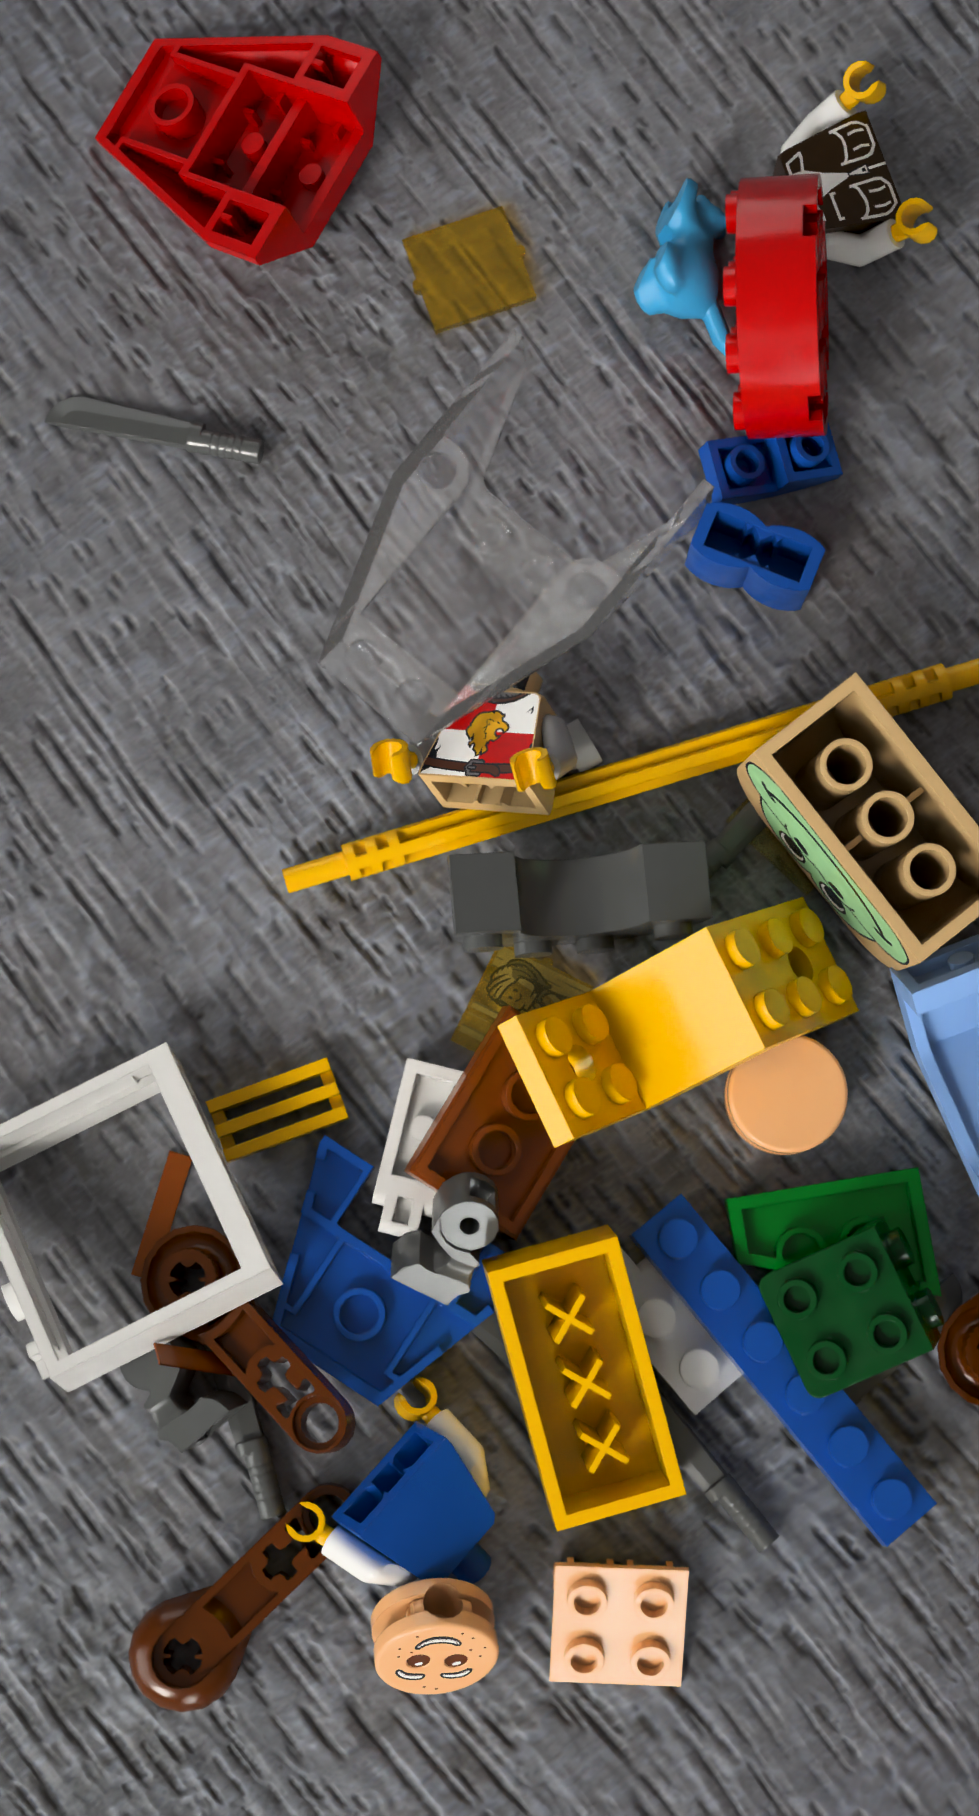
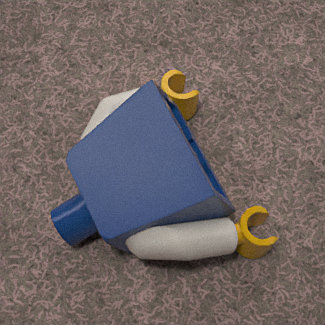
M418 1377L414 1379L413 1385L424 1395L426 1400L425 1407L414 1408L408 1404L403 1395L400 1393L396 1394L394 1407L397 1413L405 1420L416 1422L331 1516L340 1525L333 1529L325 1523L323 1511L316 1504L300 1502L299 1504L317 1514V1529L310 1535H300L287 1523L286 1528L288 1534L297 1541H316L322 1545L321 1553L365 1583L400 1587L414 1582L417 1578L420 1580L447 1578L452 1573L458 1580L475 1584L486 1575L491 1566L490 1555L478 1542L495 1521V1512L486 1500L490 1491L484 1448L449 1409L441 1411L436 1406L438 1397L434 1384L427 1378ZM422 1419L427 1424V1426H424L417 1421Z

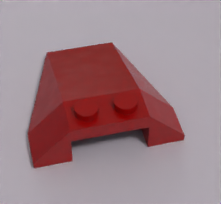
M329 35L155 38L95 136V139L101 147L211 248L260 266L314 247L371 150L374 140L382 58L376 50Z

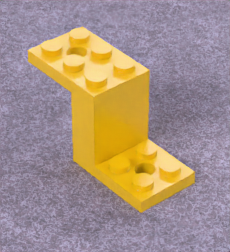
M800 897L707 926L589 992L516 1015L497 1027L554 1148L662 1105L780 1044L840 1021L858 1012L859 1009L852 997V985L847 974L837 966L824 940V929L819 917L809 909L804 897Z

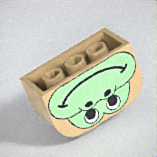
M857 672L764 743L738 766L737 776L739 782L758 815L851 933L874 957L887 967L900 971L920 964L979 917V826Z

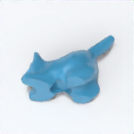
M686 178L673 203L667 201L661 211L655 230L660 248L655 258H650L641 270L633 292L640 308L650 316L665 313L678 319H702L713 345L726 357L725 340L726 334H730V330L721 306L717 302L719 271L713 253V242L723 239L726 235V217L722 210L713 205L704 195L697 196L698 184L693 179Z

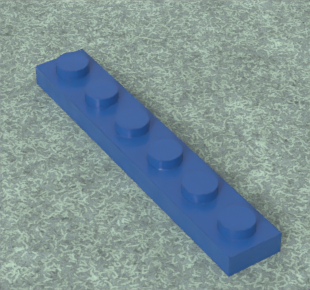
M679 1194L629 1236L882 1546L888 1547L937 1504L843 1389L824 1398H815L807 1392L765 1304L759 1287L682 1194Z

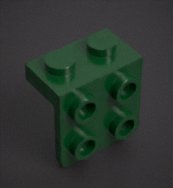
M884 1216L860 1226L848 1238L766 1274L759 1283L760 1293L807 1392L815 1398H824L934 1350L941 1337L937 1328L944 1325L941 1309L928 1287L919 1291L908 1266L915 1264V1258L908 1240L899 1227L890 1230Z

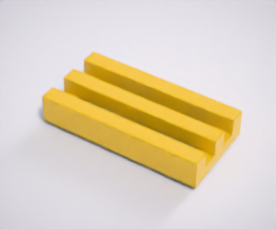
M327 1057L205 1101L228 1163L349 1119ZM318 1076L321 1077L324 1086L227 1120L225 1111ZM329 1099L332 1107L330 1111L237 1145L235 1143L233 1133Z

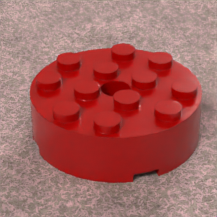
M820 173L741 178L738 190H731L730 194H726L727 234H736L735 256H733V261H728V266L723 267L724 306H736L735 327H731V332L726 334L725 340L727 374L739 373L740 384H738V392L733 393L734 430H746L748 439L826 436L829 396L826 390H828L827 370H829V312L825 221H823V210H817L818 205H823V188Z

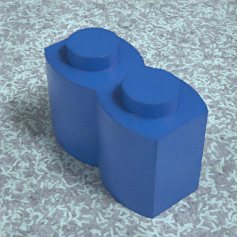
M724 502L707 503L690 543L685 566L696 577L709 584L723 588L743 587L753 599L763 605L778 610L796 611L802 608L826 549L819 541L804 531L782 525L765 526L756 515L740 506Z

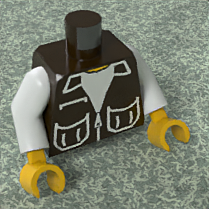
M857 61L851 64L843 77L845 91L835 90L804 118L781 146L780 155L777 157L773 176L820 173L823 188V205H818L817 210H823L827 260L857 267H863L901 249L907 238L919 244H926L933 241L937 235V227L930 222L920 224L914 228L916 219L922 214L931 212L933 207L924 199L917 197L910 198L901 203L867 112L865 110L856 113L855 106L859 102L875 104L881 101L886 94V84L880 80L874 82L866 91H860L862 78L871 73L875 65L867 61Z

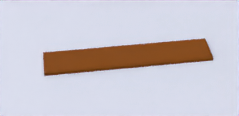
M169 1151L131 1275L141 1277L145 1258L155 1243L170 1232L192 1162L190 1156Z
M160 1343L153 1344L159 1365L234 1376L214 1352Z

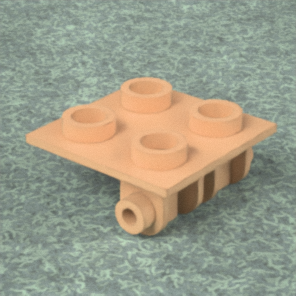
M567 1557V1562H555L553 1564L554 1592L549 1681L681 1687L689 1567H673V1561H665V1566L634 1565L633 1559H626L625 1565L614 1564V1560L606 1558V1564L574 1562V1557Z

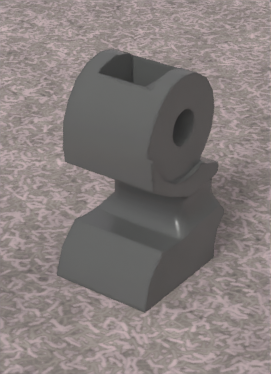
M463 1172L443 1182L433 1198L431 1232L436 1239L419 1230L406 1233L396 1240L392 1246L390 1278L447 1306L458 1295L468 1293L470 1291L472 1274L475 1268L479 1266L480 1248L487 1246L494 1240L499 1230V1195L494 1182L487 1176L476 1172Z
M182 1336L166 1343V1345L198 1350L192 1340ZM155 1349L120 1366V1370L129 1384L135 1388L150 1392L144 1408L152 1414L157 1424L158 1438L169 1441L181 1453L201 1445L248 1404L246 1400L235 1392L223 1390L202 1396L197 1402H194L188 1395V1391L196 1370L159 1365Z

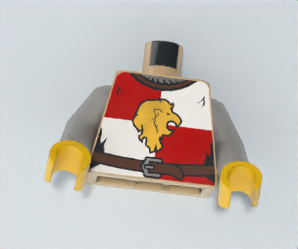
M522 666L508 668L500 691L468 689L462 692L450 713L423 738L409 743L395 738L384 739L370 747L374 777L381 778L391 773L392 779L395 782L406 784L412 780V775L418 774L444 808L550 815L557 785L556 781L576 766L578 757L566 722L555 714L546 698L539 694L543 682L542 677L532 669Z

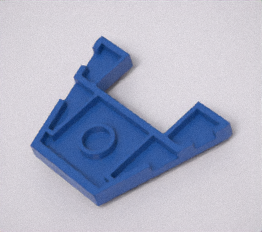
M324 1135L318 1146L314 1169L308 1190L306 1191L301 1210L302 1214L272 1320L313 1364L379 1406L495 1312L482 1259L504 1254L505 1252L492 1243L485 1246L479 1255V1266L475 1268L472 1274L470 1291L458 1295L448 1306L390 1278L392 1260L339 1226L340 1220L374 1170V1166Z

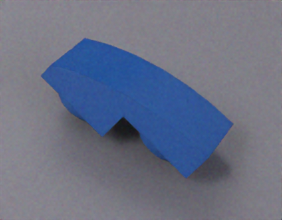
M829 422L826 436L748 439L747 436L707 441L698 450L712 502H724L735 505L816 486L838 479L843 475Z

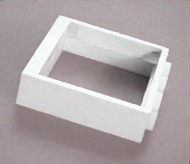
M167 1042L0 1124L1 1172L161 1092L241 1269L73 1353L0 1181V1262H2L10 1281L1 1286L2 1293L15 1319L18 1322L26 1319L34 1338L33 1341L26 1344V1350L29 1358L35 1362L42 1380L50 1377L51 1380L67 1392L154 1350V1343L166 1344L283 1285L281 1277L183 1066Z

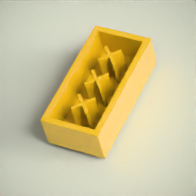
M603 1225L482 1259L547 1505L557 1532L686 1495L617 1235L609 1225Z

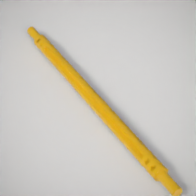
M979 658L947 668L942 663L867 686L891 717L950 700L953 697L954 691L979 684ZM818 701L557 779L550 815L458 809L342 844L341 852L282 869L288 893L349 875L351 881L744 762L754 751Z

